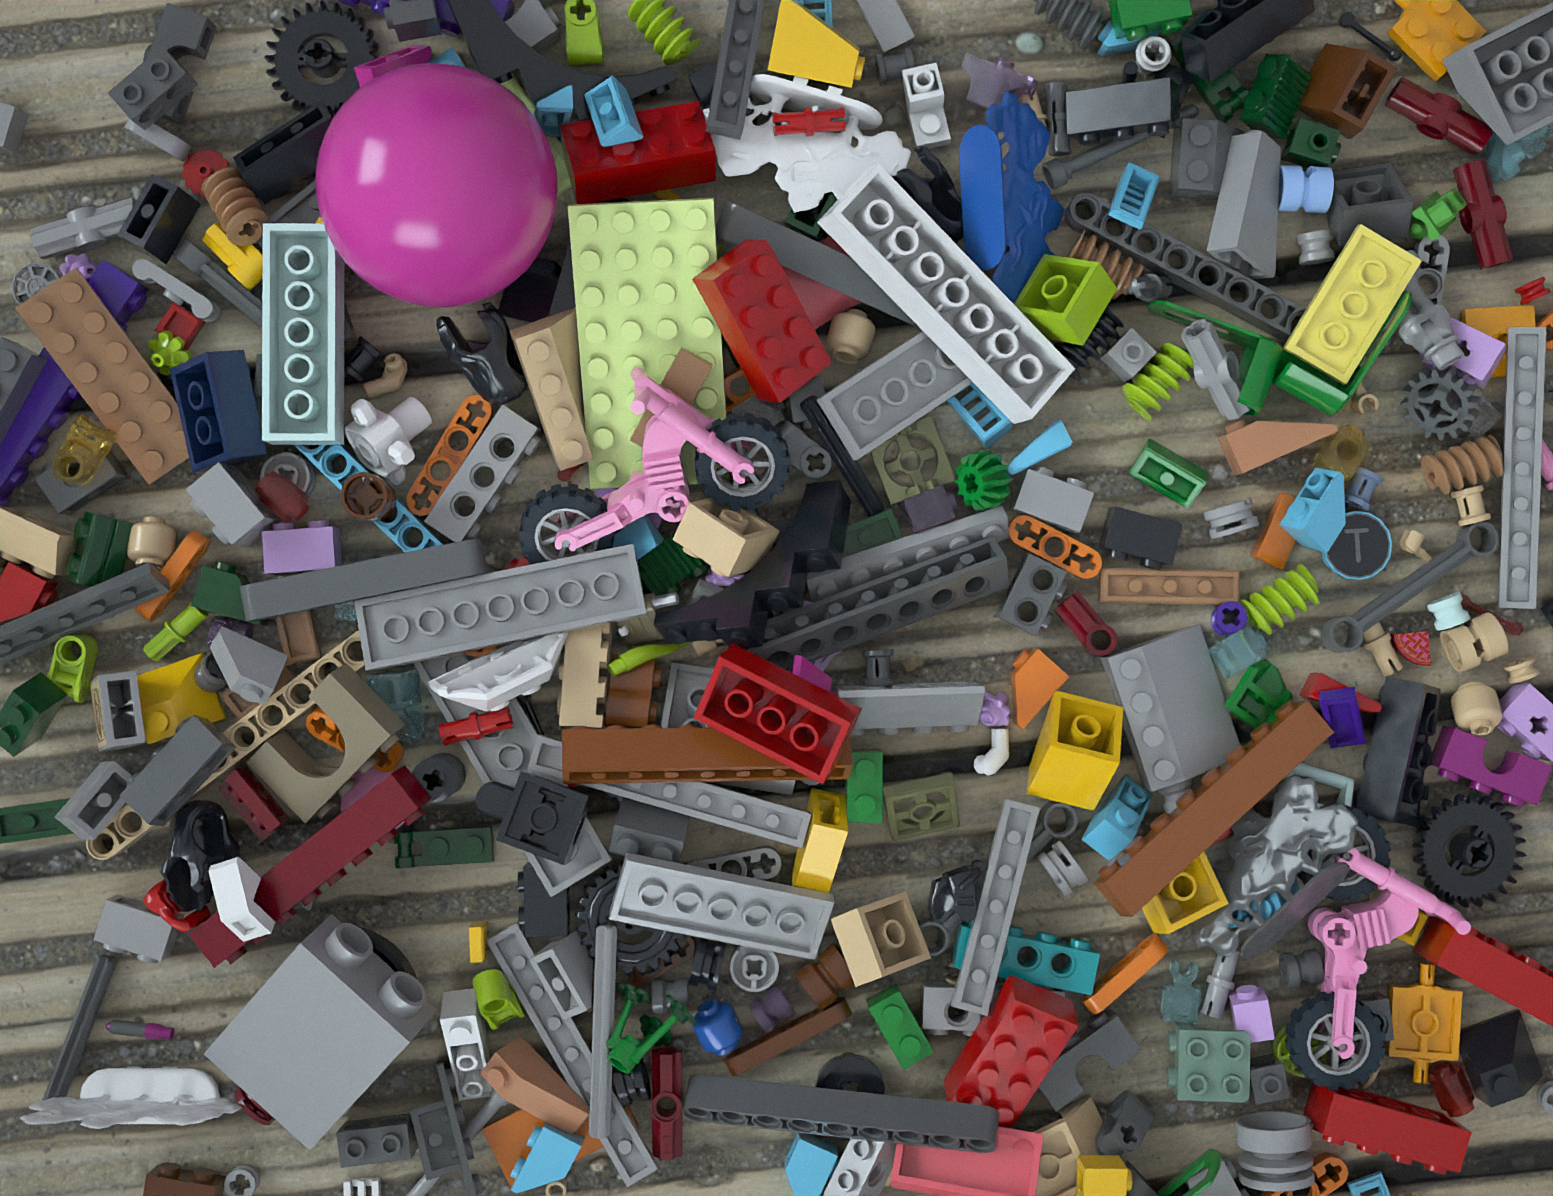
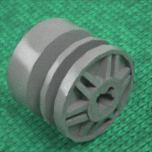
M1258 1111L1237 1117L1235 1121L1236 1142L1241 1149L1247 1150L1238 1156V1164L1241 1166L1239 1181L1242 1185L1256 1190L1284 1192L1304 1189L1314 1184L1315 1173L1311 1168L1314 1158L1309 1152L1304 1151L1312 1145L1311 1119L1305 1115L1287 1111Z

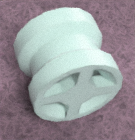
M1460 592L1439 597L1426 604L1428 611L1434 613L1436 618L1434 622L1436 631L1445 630L1470 620L1468 611L1462 608L1461 602L1463 598Z

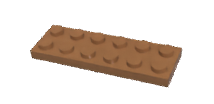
M74 268L15 307L148 485L189 458L176 399L78 268Z

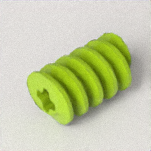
M634 0L628 9L627 17L632 22H636V28L640 33H645L644 39L648 43H654L653 50L657 54H663L662 61L665 65H673L684 60L698 48L701 38L693 41L689 40L694 33V29L692 27L685 30L680 29L686 20L684 16L673 20L672 16L677 10L675 5L664 8L663 6L667 0Z
M1164 343L1161 346L1162 354L1156 353L1151 358L1152 364L1146 363L1141 368L1143 374H1135L1132 378L1133 384L1126 383L1122 386L1126 401L1147 421L1152 420L1148 411L1150 407L1157 411L1162 410L1157 400L1159 397L1167 401L1172 399L1167 390L1169 387L1176 391L1182 389L1177 381L1179 377L1186 381L1191 380V376L1186 369L1188 367L1194 369L1192 357L1183 349L1171 343Z
M1298 564L1297 572L1293 570L1287 571L1285 573V580L1280 577L1274 579L1273 587L1269 585L1263 586L1261 594L1257 592L1250 594V603L1246 600L1240 601V604L1247 612V619L1258 630L1262 629L1265 633L1271 635L1270 623L1272 621L1282 628L1284 626L1282 615L1285 614L1291 620L1296 619L1293 608L1297 607L1303 613L1308 612L1306 600H1310L1316 606L1320 604L1317 595L1319 593L1318 586L1305 566Z

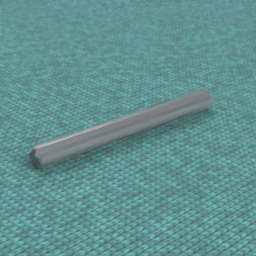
M600 925L596 928L589 1135L593 1138H605L610 1134L612 1064L608 1061L607 1056L612 1049L606 1043L614 1033L617 928L613 925Z

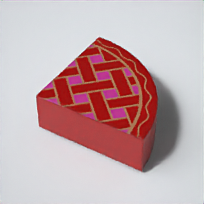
M1428 631L1390 634L1393 647L1403 658L1416 665L1431 666Z

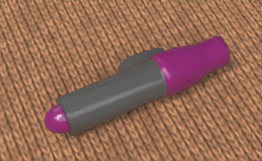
M112 1020L106 1024V1029L111 1034L144 1037L146 1039H173L175 1033L174 1028L155 1023Z

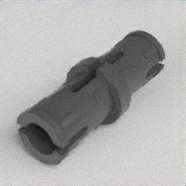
M1062 81L1050 82L1044 85L1046 89L1048 118L1045 120V123L1050 133L1048 154L1050 156H1065L1071 154L1070 138L1067 135V83Z

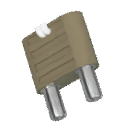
M676 592L656 596L654 593L644 594L648 615L616 621L619 627L618 631L621 637L625 638L628 645L663 638L653 625L657 612H662L663 607L679 604V597Z

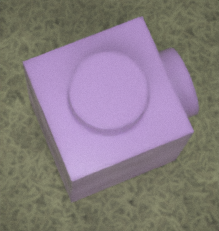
M1243 985L1238 987L1236 991H1229L1228 998L1234 1030L1246 1031L1250 1035L1251 1043L1275 1039L1269 1002L1263 986Z

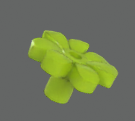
M163 331L159 333L158 338H152L148 342L149 349L154 351V353L149 355V359L154 366L160 367V373L164 375H170V369L191 360L192 354L189 350H182L185 342L179 336L173 338L170 331Z

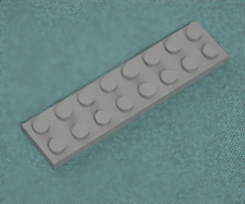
M634 544L354 601L365 669L369 672L648 615Z
M459 653L413 663L447 722L467 718L469 713L477 712L478 714L490 712V710L483 711L441 697L428 684L429 681L477 657ZM517 697L510 699V703L507 705L510 709L509 714H512L514 728L486 734L483 736V739L477 741L475 738L459 741L484 784L496 781L515 788L520 772L523 771L568 787L567 784H562V779L527 769L538 732ZM588 816L585 818L569 864L561 865L524 851L550 897L555 896L613 860Z

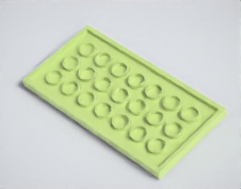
M714 198L568 205L585 429L594 458L588 461L590 489L620 488L630 481V475L633 472L644 471L642 464L643 448L630 441V437L644 412L642 414H635L630 408L636 389L634 380L631 377V372L634 368H642L647 376L660 385L680 348H685L713 364L691 406L707 418L712 417L714 421L719 418L721 421L727 418L722 333L692 280L718 260ZM686 440L681 448L684 475L689 485L698 484L694 462L696 446ZM716 462V468L722 466ZM730 472L721 475L730 481Z

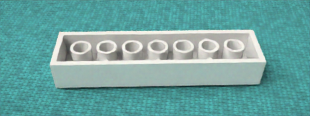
M879 163L863 172L817 222L1013 424L1032 419L1074 371L1075 368Z

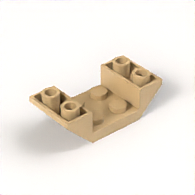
M1090 1095L1060 1109L1061 1119L1033 1132L1043 1134L1036 1196H1074L1076 1193L1077 1155H1101L1096 1147L1095 1139L1103 1125V1121Z

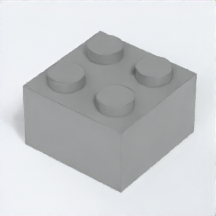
M218 462L186 489L192 497L189 500L192 508L200 516H208L215 525L212 531L226 545L230 543L235 546L251 547L262 538V531H270L272 524H278L282 521L236 466Z

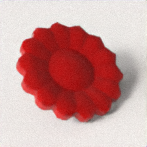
M211 149L205 151L197 150L195 154L189 155L188 161L183 164L184 171L182 172V177L185 179V186L191 188L193 194H200L201 197L205 198L204 193L201 191L202 183L216 171L228 168L229 162L223 159L219 152L214 153Z

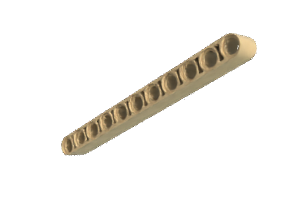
M359 630L270 696L264 705L260 704L225 730L223 734L236 748L227 757L226 763L223 766H219L186 803L193 800L259 750L267 740L288 728L317 706L311 698L307 703L299 700L297 689L301 684H305L312 693L326 678L325 668L330 662L337 665L338 668L347 663L357 674L365 669L364 660H357L352 651L354 644L361 641ZM273 705L278 706L283 712V718L279 724L274 723L269 717V711ZM245 726L250 727L255 734L254 742L251 745L246 744L241 738V733ZM126 805L116 813L95 840L87 839L86 848L93 858L105 860L124 852L157 826L149 825L142 819L141 828H134L130 823V816L135 811L129 805ZM105 833L109 834L113 839L114 845L112 850L106 849L102 843V837Z

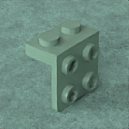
M1173 1021V1031H1168L1167 1049L1168 1052H1173V1066H1167L1166 1070L1167 1087H1172L1177 1100L1236 1103L1248 1101L1250 1094V1035L1243 1030L1192 1029L1188 1021Z

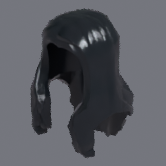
M925 146L914 148L918 159L935 177H920L914 171L904 168L897 171V174L892 176V178L957 243L963 238L961 198L957 195L947 169Z
M491 302L483 304L485 310L477 311L478 316L492 338L488 343L466 340L450 317L440 316L436 320L440 341L446 348L450 360L463 370L476 392L492 405H504L520 398L523 392L527 390L528 383L523 369L514 360L510 329L496 307Z
M209 800L190 801L184 804L170 820L169 848L162 863L160 873L166 881V891L170 894L169 899L183 912H190L194 909L200 911L205 904L210 903L211 897L214 895L208 872L211 865L236 857L241 859L240 846L230 833L227 815L224 809L216 802Z

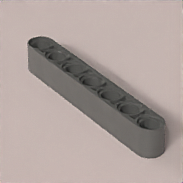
M726 201L716 224V236L736 245L745 240H768L780 265L920 328L851 257L737 204Z
M481 538L247 584L239 588L246 622H253L487 574L488 571Z

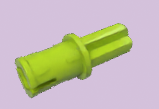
M191 602L172 621L167 620L164 622L165 627L144 645L143 650L146 655L157 662L179 642L185 643L187 641L186 636L203 620L208 618L206 611L192 607Z

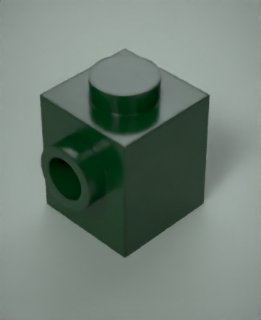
M1302 118L1298 119L1290 127L1291 130H1289L1281 160L1306 168L1310 166L1327 167L1330 163L1333 164L1336 161L1341 148V143L1337 142L1340 130Z

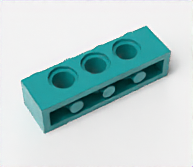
M962 921L957 926L951 956V963L954 968H961L972 921ZM1010 925L998 977L1008 978L1009 975H1013L1032 984L1092 995L1100 953L1091 947L1092 943L1087 940L1071 938L1070 943L1058 941V936L1052 933L1037 931L1036 936L1023 934V928ZM1022 947H1032L1034 954L1029 961L1020 962L1017 960V953ZM1059 953L1067 954L1068 961L1063 968H1052L1051 961L1055 955Z

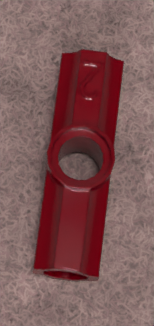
M1404 77L1400 78L1390 91L1384 105L1417 123V129L1425 136L1436 140L1445 139L1474 156L1481 152L1493 134L1488 124L1461 110L1462 105L1455 98L1443 93L1433 94Z
M1476 160L1454 168L1453 173L1458 191L1467 203L1459 211L1460 222L1464 231L1467 234H1471L1480 270L1512 261L1513 257L1504 228L1507 219L1506 207L1502 198L1499 195H1495L1486 160Z
M675 1047L652 1049V1102L650 1107L652 1114V1155L660 1160H673L683 1155L682 1105L684 1097L682 1092V1049ZM662 1097H671L676 1102V1106L671 1109H664L659 1105L658 1100Z

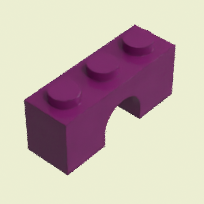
M1442 726L1433 749L1431 765L1439 768L1437 775L1458 782L1459 777L1471 781L1470 788L1490 795L1492 790L1503 794L1502 801L1521 808L1524 802L1538 805L1553 766L1520 753L1506 751L1501 765L1489 771L1483 762V751L1487 740L1454 727Z

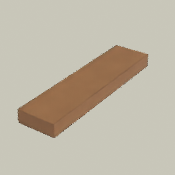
M1101 568L1099 571V603L1221 605L1228 601L1239 603L1240 570Z

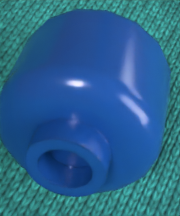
M709 1000L701 1004L697 1014L694 1016L697 1025H692L702 1048L716 1055H723L734 1050L739 1045L743 1028L732 1005L727 1002H717V1000Z

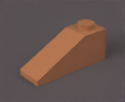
M1245 419L1226 426L1227 434L1218 437V441L1235 476L1339 430L1336 424L1255 421L1247 424Z
M521 1035L498 1050L480 1073L504 1100L571 1135L575 1134L589 1117V1106Z

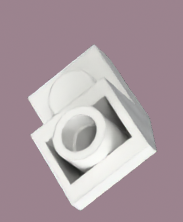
M937 63L902 70L908 120L915 148L925 146L931 149L950 145L951 137L943 109L944 91Z
M239 857L211 865L208 872L221 922L243 942L271 934L275 921L253 901L261 878Z

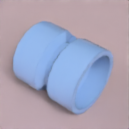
M1280 165L1278 211L1296 212L1300 207H1303L1307 213H1326L1331 205L1334 190L1332 168L1310 166L1304 172L1301 166Z

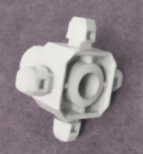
M408 397L388 414L375 409L370 402L364 399L357 400L351 406L354 421L345 426L344 433L358 460L367 469L385 477L392 484L399 485L406 479L404 465L410 463L415 457L409 441L432 424L431 416L423 404L414 397Z

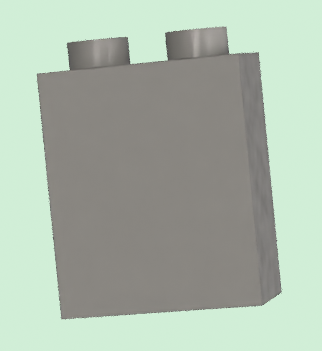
M331 914L296 947L205 1051L204 1055L305 1147L311 1150L412 1041L435 1014L437 1009L427 1001L426 991L415 977L405 972H395L373 952V944L369 936L361 928L350 923H341Z

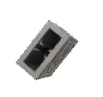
M136 671L104 674L94 678L90 682L99 752L132 748L145 743Z

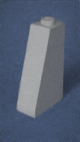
M1251 130L1246 134L1232 136L1207 246V252L1217 260L1252 280L1272 278L1275 276L1281 147L1267 133L1260 130Z

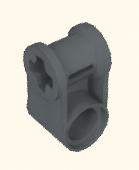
M785 420L779 430L788 446L790 466H793L812 480L826 478L832 469L830 454L811 440V437ZM819 455L823 456L822 463L825 468L822 471L820 469H815L814 472L809 471L811 465L808 459L810 457L816 459Z
M1129 1090L1123 1091L1112 1102L1108 1115L1096 1136V1147L1101 1155H1119L1121 1157L1125 1151L1131 1152L1138 1149L1147 1130L1154 1122L1155 1113Z

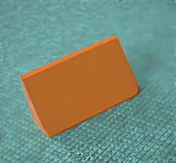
M1279 493L1250 555V557L1280 571H1283L1296 542L1279 525L1286 515L1289 506L1296 499L1287 493Z

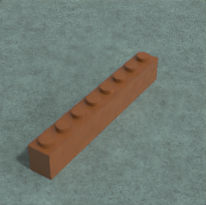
M1290 700L1280 706L1275 711L1277 717L1269 725L1266 722L1257 727L1250 734L1252 740L1244 747L1239 745L1230 751L1225 757L1228 761L1220 769L1215 767L1207 772L1200 780L1203 784L1196 791L1189 790L1179 797L1175 802L1178 806L1169 815L1164 813L1150 824L1152 830L1144 838L1138 836L1124 848L1127 853L1118 861L1116 859L1109 861L1099 870L1101 876L1093 884L1120 916L1133 917L1334 733L1308 700L1294 703Z
M685 724L678 728H662L659 725H647L642 728L627 729L621 725H613L606 729L574 726L570 729L562 730V784L813 780L712 727L698 728L696 725ZM851 735L834 771L827 780L849 779L853 767Z

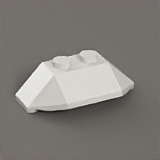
M568 631L505 644L429 681L428 684L441 697L483 711L500 710L510 703V699L520 694H532L541 688V684L550 680Z

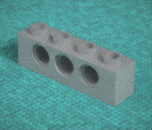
M502 404L424 522L454 542L476 539L483 529V526L479 523L487 512L493 514L501 503L503 497L499 494L506 483L511 486L521 473L522 468L518 465L526 454L532 456L540 445L542 439L538 436L541 430ZM505 439L512 440L514 443L513 454L507 458H501L497 453L498 444ZM485 468H491L495 474L494 482L488 487H481L478 483V474ZM465 497H471L475 503V510L471 515L464 517L458 510L459 502Z
M921 980L920 1024L922 1029H928L929 1034L948 1035L949 1030L963 1031V1035L972 1036L984 1016L966 1010L960 1016H950L948 1008L952 1003L956 985H952L947 981ZM995 983L991 1003L1004 983ZM1037 985L1065 997V992L1062 989Z
M850 1138L823 1196H879L893 1168L897 1144Z

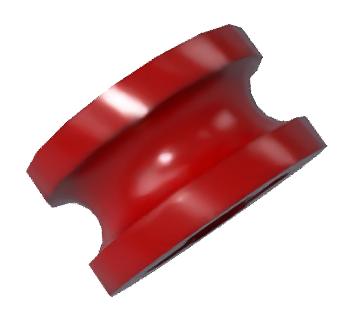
M1544 276L1514 289L1515 294L1521 295L1520 305L1529 303L1551 292L1550 288L1544 287V281L1546 280Z

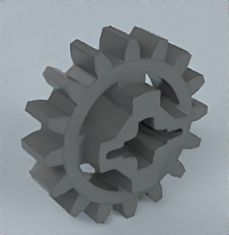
M1425 366L1419 372V375L1414 374L1408 380V384L1401 392L1405 398L1400 403V407L1409 409L1403 418L1404 420L1413 419L1416 422L1412 430L1417 431L1421 427L1425 429V438H1429L1434 432L1437 433L1439 441H1443L1449 432L1450 436L1455 439L1462 430L1465 432L1469 430L1473 424L1472 421L1480 413L1476 407L1482 399L1472 395L1478 386L1477 384L1467 385L1466 380L1469 374L1465 373L1458 377L1455 366H1452L1448 372L1440 371L1437 367L1431 371Z

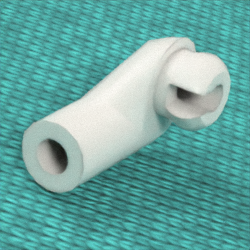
M991 728L992 748L986 755L975 758L974 769L977 773H985L987 776L993 775L1008 760L1009 728Z

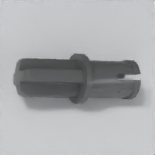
M1152 273L1132 278V286L1127 288L1129 294H1135L1136 298L1147 302L1166 299L1173 290V286L1166 285L1171 283L1170 279L1164 276L1159 277Z

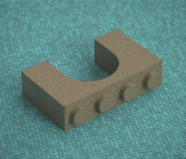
M347 663L329 673L309 695L342 733L345 743V756L341 766H327L315 761L285 730L267 740L246 762L305 824L316 815L320 819L325 817L337 805L333 799L338 794L344 797L356 786L357 782L353 778L359 772L363 776L379 762L375 756L380 751L384 754L388 752L400 740L396 734L406 725Z

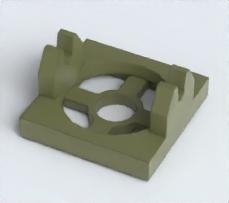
M931 415L913 422L870 451L890 505L956 480ZM906 434L921 436L930 442L932 447L922 451L911 447ZM896 439L900 448L897 459L885 464L886 450L892 441ZM906 451H914L920 457V465L913 471L904 469L900 463V458ZM936 457L935 471L929 480L924 482L920 472L924 461ZM897 471L908 474L914 486L900 485L891 479L889 474Z
M943 772L940 775L894 785H883V802L892 841L960 827L955 781L952 772ZM939 791L945 796V799L933 801L926 798V793ZM915 796V801L909 807L896 809L901 799ZM921 806L932 807V809L925 814L918 815L913 813L918 807Z

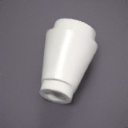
M1159 36L1144 38L1136 49L1135 63L1138 65V72L1150 74L1151 72L1163 69L1171 58L1169 44Z

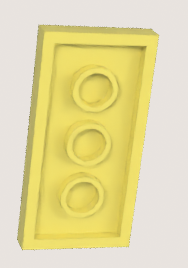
M1362 224L1358 225L1282 349L1342 385L1347 384L1422 260Z

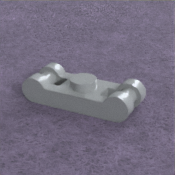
M138 259L134 262L132 272L136 278L150 285L160 284L166 288L163 292L164 296L180 306L184 301L191 304L193 314L208 323H216L221 319V307L203 294L147 259Z

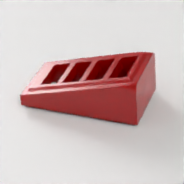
M1313 672L1309 674L1299 696L1319 702L1320 691L1349 687L1323 673ZM1356 691L1361 711L1380 712L1382 708L1380 703Z

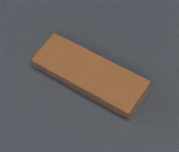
M681 347L660 385L665 389L671 390L691 405L713 364ZM646 409L630 437L631 442L642 448L646 424L655 415L650 410Z

